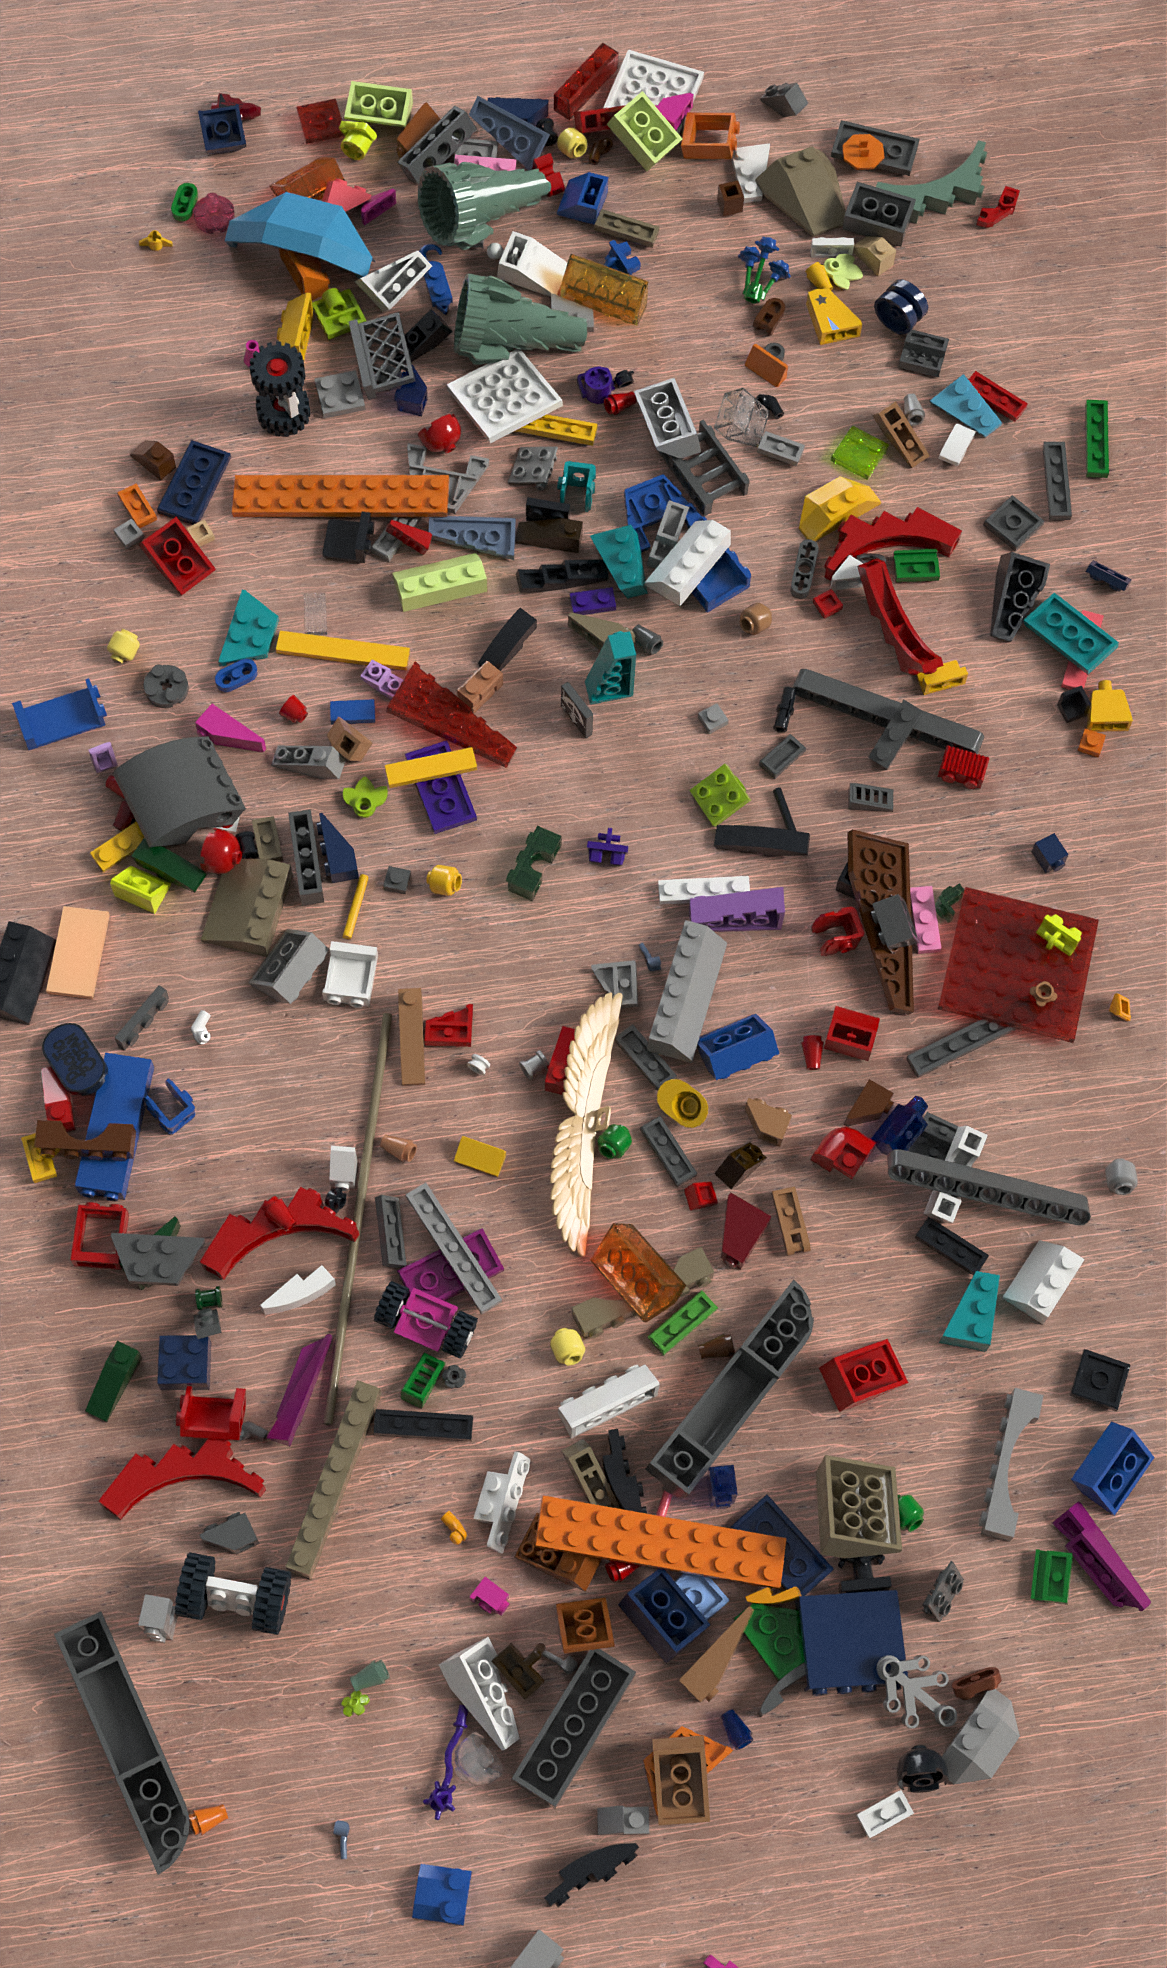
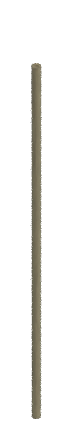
M384 1013L382 1018L353 1221L357 1224L356 1227L359 1234L361 1233L392 1014ZM360 1235L355 1242H349L323 1424L333 1425Z

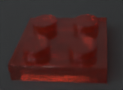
M336 98L296 107L306 144L345 136L339 129L342 118Z

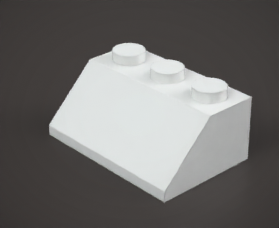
M1039 1240L1002 1299L1041 1324H1044L1085 1259L1064 1246Z

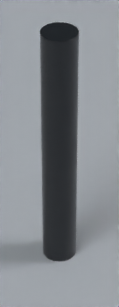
M780 787L775 788L773 793L786 829L797 831L782 789Z

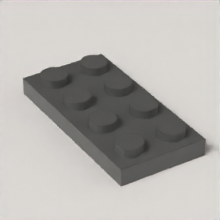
M841 120L831 152L832 158L844 160L842 145L852 135L870 134L882 142L885 157L875 168L910 176L920 141L919 138Z

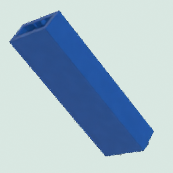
M105 1053L104 1061L108 1066V1075L106 1073V1081L96 1091L85 1140L98 1137L104 1132L109 1123L133 1124L136 1130L135 1157L146 1108L144 1097L149 1094L154 1065L151 1059ZM81 1157L75 1182L78 1193L87 1198H94L96 1195L103 1196L108 1201L125 1200L134 1157L133 1159H126V1161H115L112 1158L91 1160L88 1157Z

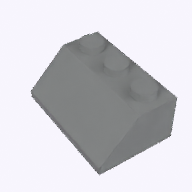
M286 929L249 981V984L278 1002L291 1004L298 998L299 992L305 983L312 978V973L317 966L324 961L329 948L312 932Z

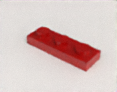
M975 371L968 379L989 407L1013 422H1016L1026 410L1028 403L979 372Z

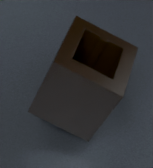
M749 1142L730 1153L714 1174L730 1189H733L746 1180L767 1157L762 1154L759 1147Z

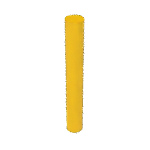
M360 874L342 936L345 939L350 940L352 938L369 878L364 874Z

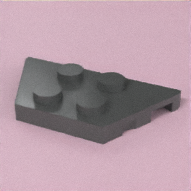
M111 1233L112 1241L128 1281L132 1284L178 1286L184 1277V1273L194 1262L196 1254L205 1244V1239L198 1237Z

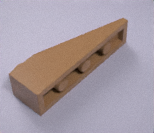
M398 989L402 1086L425 1085L422 989Z
M751 1606L734 1621L679 1679L700 1702H703L705 1699L710 1702L719 1692L716 1687L720 1684L754 1612Z

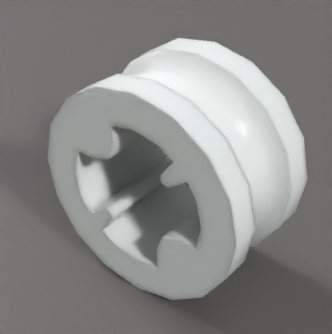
M473 1054L471 1057L472 1061H468L467 1066L475 1073L482 1076L485 1075V1069L490 1067V1063L483 1057Z

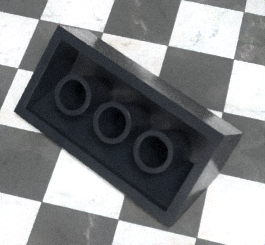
M8 921L0 945V1018L30 1025L55 950L56 939L31 926Z

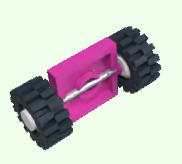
M393 1281L389 1282L376 1308L374 1321L391 1329L394 1328L398 1321L394 1333L437 1352L440 1351L443 1344L442 1350L457 1358H462L474 1334L478 1318L462 1311H458L455 1316L458 1310L457 1306L416 1288H413L408 1299L409 1288Z

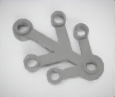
M886 1655L877 1663V1673L881 1679L885 1680L887 1695L883 1702L885 1710L896 1713L901 1707L896 1691V1682H898L903 1687L905 1713L902 1716V1723L904 1726L916 1728L919 1724L915 1698L935 1714V1720L938 1724L945 1727L954 1725L957 1720L956 1710L948 1705H940L921 1689V1687L934 1685L944 1687L948 1683V1675L943 1671L937 1670L932 1675L908 1678L902 1672L914 1669L926 1671L930 1667L928 1657L917 1655L914 1659L899 1661L894 1656ZM923 1658L924 1665L919 1667L918 1662ZM890 1663L891 1670L886 1672L885 1667ZM941 1674L943 1679L938 1683L937 1677ZM894 1700L895 1706L894 1708L890 1709L889 1703L890 1701ZM945 1710L946 1717L941 1719V1713ZM913 1716V1723L909 1725L908 1718Z

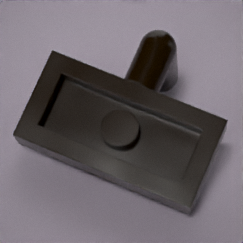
M510 1643L491 1661L524 1700L545 1682L532 1667L542 1657L546 1649L543 1643H538L533 1652L526 1658Z

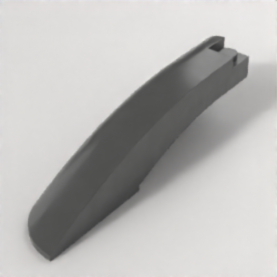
M102 1611L54 1635L148 1854L159 1875L167 1870L183 1851L189 1833L188 1810Z

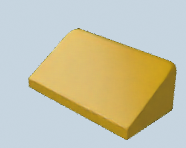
M462 1136L454 1162L498 1177L506 1158V1151Z

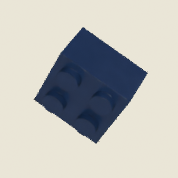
M197 1335L159 1336L157 1381L161 1390H186L187 1386H192V1390H210L211 1340L209 1336L198 1339Z

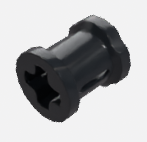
M543 118L536 125L537 128L550 134L545 146H552L558 140V135L553 129L554 122L550 118Z
M241 832L235 836L240 845L242 859H255L259 856L258 850L255 849V834L253 832Z

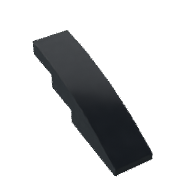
M603 559L564 560L562 564L541 565L539 569H518L516 572L520 593L562 590L586 586L609 579Z
M717 825L714 846L716 849H738L740 853L762 852L764 856H808L810 834L762 826Z

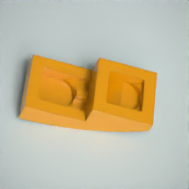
M767 1587L745 1598L750 1603L776 1605L794 1601L801 1596L799 1588L793 1587L774 1595L772 1588Z

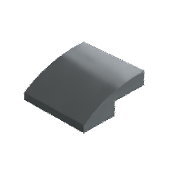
M911 330L907 333L898 368L939 378L949 339Z
M927 1112L909 1152L945 1160L959 1126Z

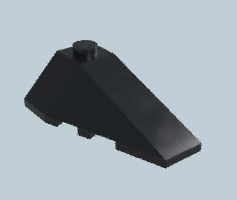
M1014 552L1001 555L995 580L991 637L1007 642L1013 640L1024 622V617L1029 609L1033 607L1039 592L1046 585L1050 564Z

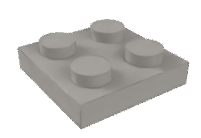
M356 370L315 378V385L324 418L365 410Z

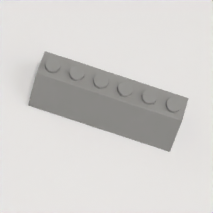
M685 920L649 1036L647 1051L690 1063L693 1061L727 947V942L708 926Z

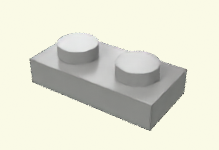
M765 431L757 453L797 467L805 445Z

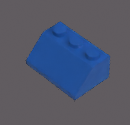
M757 1014L700 1036L697 1044L698 1052L708 1072L716 1080L726 1079L735 1072L747 1070L754 1064L768 1061L773 1056L780 1054L773 1030Z
M1111 1421L1071 1480L1082 1494L1115 1516L1155 1457L1133 1429Z

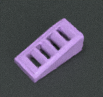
M110 742L89 749L90 758L96 773L118 765Z

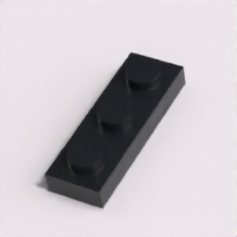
M929 1216L915 1236L917 1240L973 1276L976 1271H980L989 1257L988 1254Z

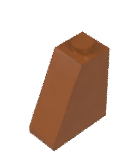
M427 102L421 106L397 137L396 151L400 158L440 120Z

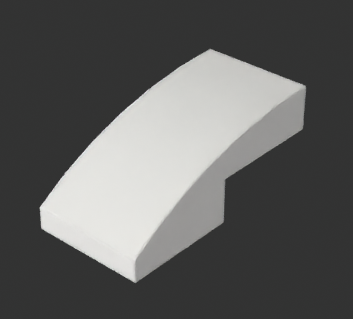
M956 423L938 459L958 467L976 431Z

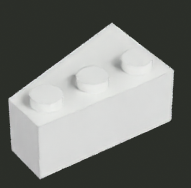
M417 250L354 282L384 313L389 311L432 265Z

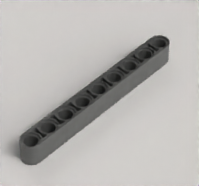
M800 669L792 687L797 690V696L884 728L888 726L901 704L898 701L808 669ZM923 711L922 716L909 737L942 749H946V746L949 745L950 747L963 749L964 751L967 750L976 754L979 753L984 740L983 733L925 711Z
M896 1149L887 1156L888 1175L891 1179L898 1182L1078 1226L1085 1225L1091 1218L1088 1199L1082 1194L905 1150Z

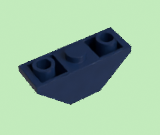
M488 98L489 102L534 126L537 125L539 120L548 117L549 99Z

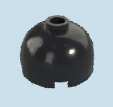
M924 1745L912 1747L898 1762L897 1783L902 1790L906 1786L910 1787V1792L923 1793L939 1789V1784L943 1781L945 1785L948 1784L949 1776L946 1762L938 1752L926 1748Z

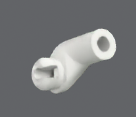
M203 1010L200 1011L191 1026L192 1034L200 1044H205L210 1040V1033H208L205 1025L211 1015Z

